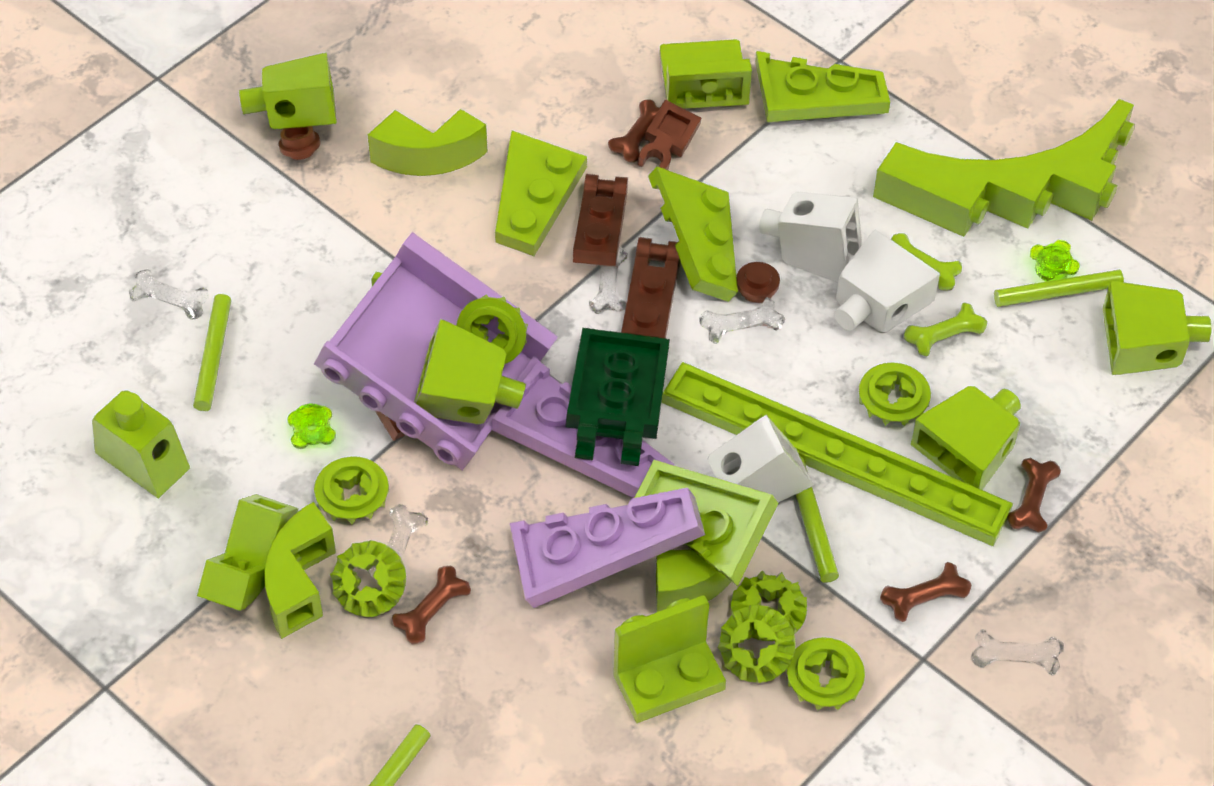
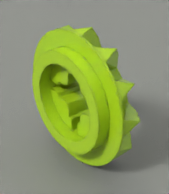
M486 294L479 299L470 301L459 314L456 326L488 341V328L482 326V324L488 325L495 316L498 317V329L504 332V334L499 333L495 339L493 338L491 343L505 350L507 355L504 364L514 360L526 345L528 324L524 323L520 315V308H514L507 303L505 297L493 298L488 297Z
M894 362L879 364L868 370L861 379L859 385V404L866 407L869 418L877 416L883 420L885 426L891 421L900 422L905 426L909 420L917 419L929 407L931 398L929 383L918 370L911 366ZM895 385H900V397L897 399V402H894V404L889 403L888 395L895 389Z
M356 456L340 458L329 463L317 476L314 486V493L320 511L324 510L333 521L338 518L347 519L352 525L358 518L366 516L371 519L374 511L379 507L385 508V501L389 492L388 479L384 470L375 462ZM360 482L361 496L353 494L349 499L344 500L343 488L351 490Z
M373 540L352 543L350 548L337 556L334 571L330 574L334 589L332 594L338 599L345 610L362 617H375L391 610L399 602L406 586V570L400 556L388 545ZM373 566H376L373 577L378 581L377 584L382 587V590L365 586L360 591L358 586L361 583V579L357 576L354 568H362L369 571Z
M762 570L756 577L750 579L744 577L741 585L737 590L733 591L731 613L750 605H761V597H765L769 601L777 598L779 599L777 609L789 621L794 634L805 622L807 597H804L799 582L792 583L785 578L782 572L775 576L766 575ZM755 627L754 630H752V638L761 641H775L767 640V638H760L757 634V630H755Z
M750 605L734 611L727 622L721 627L720 643L717 648L724 660V667L729 669L740 680L762 683L771 681L785 672L794 657L796 643L789 621L780 612L764 605ZM754 627L760 638L775 640V644L768 645V648L760 649L758 665L757 658H754L752 650L738 647V643H744V640L751 639Z
M814 638L802 643L795 649L792 662L787 668L788 687H792L797 693L799 702L805 700L814 704L818 711L823 707L833 706L839 710L843 704L850 700L855 701L864 684V665L858 653L848 644L833 638ZM826 661H830L831 675L835 678H831L829 684L821 687L819 675L815 673H820L822 667H825Z

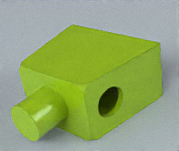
M327 53L266 66L262 69V86L239 90L243 115L267 111L270 128L283 129L337 123L334 88Z
M1110 281L1102 309L1112 375L1178 367L1183 363L1190 342L1210 341V317L1186 316L1183 294L1178 290Z
M440 319L429 342L414 403L435 418L482 424L486 421L495 402L518 409L524 395L526 383L502 376L507 355L503 348L448 321Z
M967 386L916 419L911 446L951 477L983 490L1015 445L1020 422L1014 414L1021 409L1020 400L1008 389H1001L994 397L990 398L977 387Z
M128 390L121 391L92 419L95 453L159 499L190 469L174 425L168 418L142 401L136 393Z

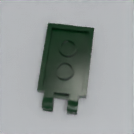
M582 327L565 426L578 429L575 458L593 460L596 436L622 439L623 449L620 464L639 466L643 438L657 439L670 339Z

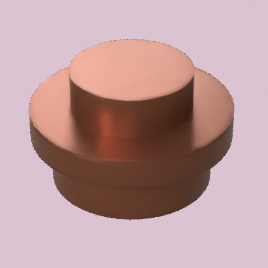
M312 126L284 128L280 133L281 139L278 142L281 154L295 160L310 157L321 144L319 134L313 130Z
M764 262L745 264L739 269L736 278L737 288L741 295L753 303L768 301L778 291L780 276L777 270Z

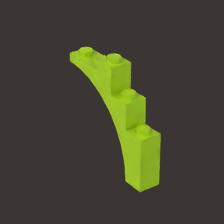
M1118 99L1107 114L1082 135L1056 148L1022 157L997 160L959 159L927 153L896 142L877 169L873 197L963 237L973 222L978 225L982 222L987 211L1027 229L1037 214L1040 216L1046 214L1050 204H1054L1092 221L1101 206L1104 208L1109 207L1116 193L1118 185L1112 183L1116 169L1114 164L1119 153L1116 148L1118 145L1125 147L1131 138L1135 124L1129 121L1134 105Z

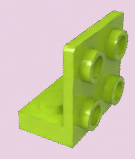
M739 40L660 45V59L667 101L683 109L749 105L752 68L750 59L742 58Z
M704 595L691 600L688 598L679 599L671 603L666 609L648 616H633L615 629L613 676L636 724L725 690L726 679L706 642L709 603Z

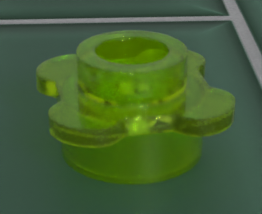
M1057 240L1047 246L1034 245L1030 250V257L1036 260L1035 271L1037 275L1045 281L1064 279L1068 275H1075L1079 270L1080 264L1077 260L1073 259L1070 253L1071 245L1064 240Z
M310 403L302 405L288 415L287 421L289 426L293 427L292 445L297 449H305L308 445L319 443L324 445L331 444L336 438V432L330 427L329 422L332 418V411L326 406ZM311 426H315V427H316L315 429H312V430H309V429H308V427H311Z

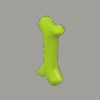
M898 233L892 236L891 240L940 273L938 281L940 290H952L954 288V277L962 272L960 261L942 262L915 248L905 233Z
M962 303L960 312L953 318L928 327L907 326L904 332V339L909 343L915 344L918 353L927 357L930 354L931 347L938 341L962 332L982 334L986 329L987 320L982 316L976 315L971 304Z

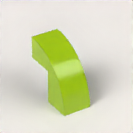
M462 109L457 111L434 133L394 110L367 134L370 162L388 171L405 175L431 176L452 172L472 164L488 152L486 124Z
M258 494L239 499L225 553L206 560L197 596L239 611L249 606L265 587V564L272 542L284 524L298 512L299 508Z
M314 502L302 508L284 524L272 542L266 559L265 587L272 620L281 639L323 617L319 591L304 570L336 554L333 529Z
M669 550L659 554L656 557V612L666 609L671 603L683 598L691 600L704 595L707 601H710L720 594L731 581L693 550Z

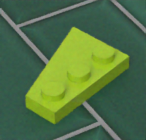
M756 51L755 64L767 122L889 113L890 98L882 71L840 64L823 68L807 65V59L792 57L791 62L770 59V53Z
M511 130L495 229L496 243L535 256L585 172L587 156Z
M656 166L648 175L652 188L659 189L664 200V204L660 209L665 221L672 222L679 239L675 248L691 289L729 302L738 293L729 192Z
M653 460L634 498L688 488L695 496L705 535L685 544L738 586L779 504L772 494Z

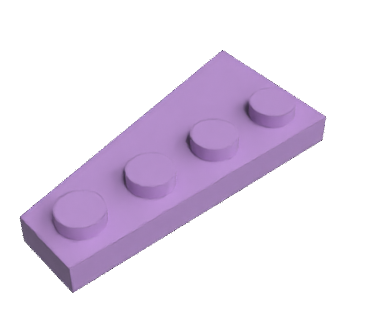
M540 361L535 364L522 381L526 383L519 408L515 409L503 405L492 418L493 431L632 498L635 497L653 460L674 465V463L643 440L639 466L620 464L623 440L596 436L593 460L575 458L578 429L565 427L572 386L567 382L561 384L551 377L550 369Z
M688 488L630 499L628 505L610 508L607 504L589 507V513L569 517L564 512L548 515L544 522L528 524L525 520L510 523L525 600L533 608L705 535L695 496Z

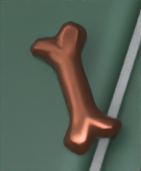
M651 99L643 100L639 103L640 117L625 136L612 138L608 141L610 150L621 153L627 162H634L639 159V144L645 138L648 127L660 109Z
M1030 457L1023 459L1021 467L1027 472L1029 477L1022 505L1010 512L1007 520L1014 529L1029 527L1036 532H1042L1048 527L1047 522L1040 513L1047 484L1059 477L1061 469L1055 461L1050 460L1039 463Z
M946 562L942 574L935 579L903 589L889 585L885 586L880 600L883 604L893 608L895 619L905 622L909 611L914 606L944 595L965 598L970 593L972 584L968 579L958 575L955 564Z
M453 566L439 567L435 587L414 610L407 613L393 614L392 621L394 627L406 632L409 643L418 644L424 642L427 623L449 599L455 596L469 595L471 593L469 582L457 578L456 569Z

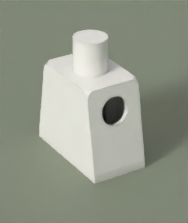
M798 191L791 195L783 212L765 209L760 219L759 230L761 234L780 238L782 260L786 264L836 282L839 281L841 272L862 245L858 198Z
M875 229L839 276L836 300L841 306L835 310L834 317L838 324L848 331L854 330L864 321L878 332L886 333L935 300L940 273Z
M767 415L709 454L708 462L715 478L772 494L777 502L785 500L814 485L796 448Z

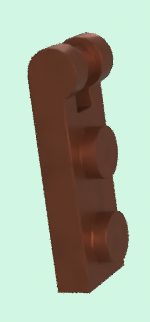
M586 174L573 247V263L616 267L627 200L628 177L615 176L614 181L599 179V175Z
M638 238L636 258L621 333L666 339L680 258L675 248L677 242L669 241L668 245L652 243V238ZM650 260L665 262V267L649 266Z

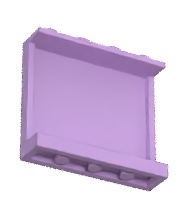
M412 232L402 244L395 258L330 341L327 340L314 365L321 369V372L328 380L335 384H342L358 395L360 401L367 408L373 411H380L396 422L399 430L411 438H418L432 448L440 460L449 465H455L463 471L493 429L492 418L503 405L495 402L486 421L482 424H473L435 418L414 403L429 342L440 319L457 325L459 314L470 301L479 299L486 294L488 297L501 298L502 296ZM506 300L507 303L512 305L514 308H517L515 305ZM520 310L524 323L528 324L526 332L527 343L514 360L504 364L502 376L522 382L535 364L542 360L558 336ZM496 316L488 325L482 324V326L488 328L487 336H489V342L493 338L495 339L499 333L504 334V332L498 329L499 322Z

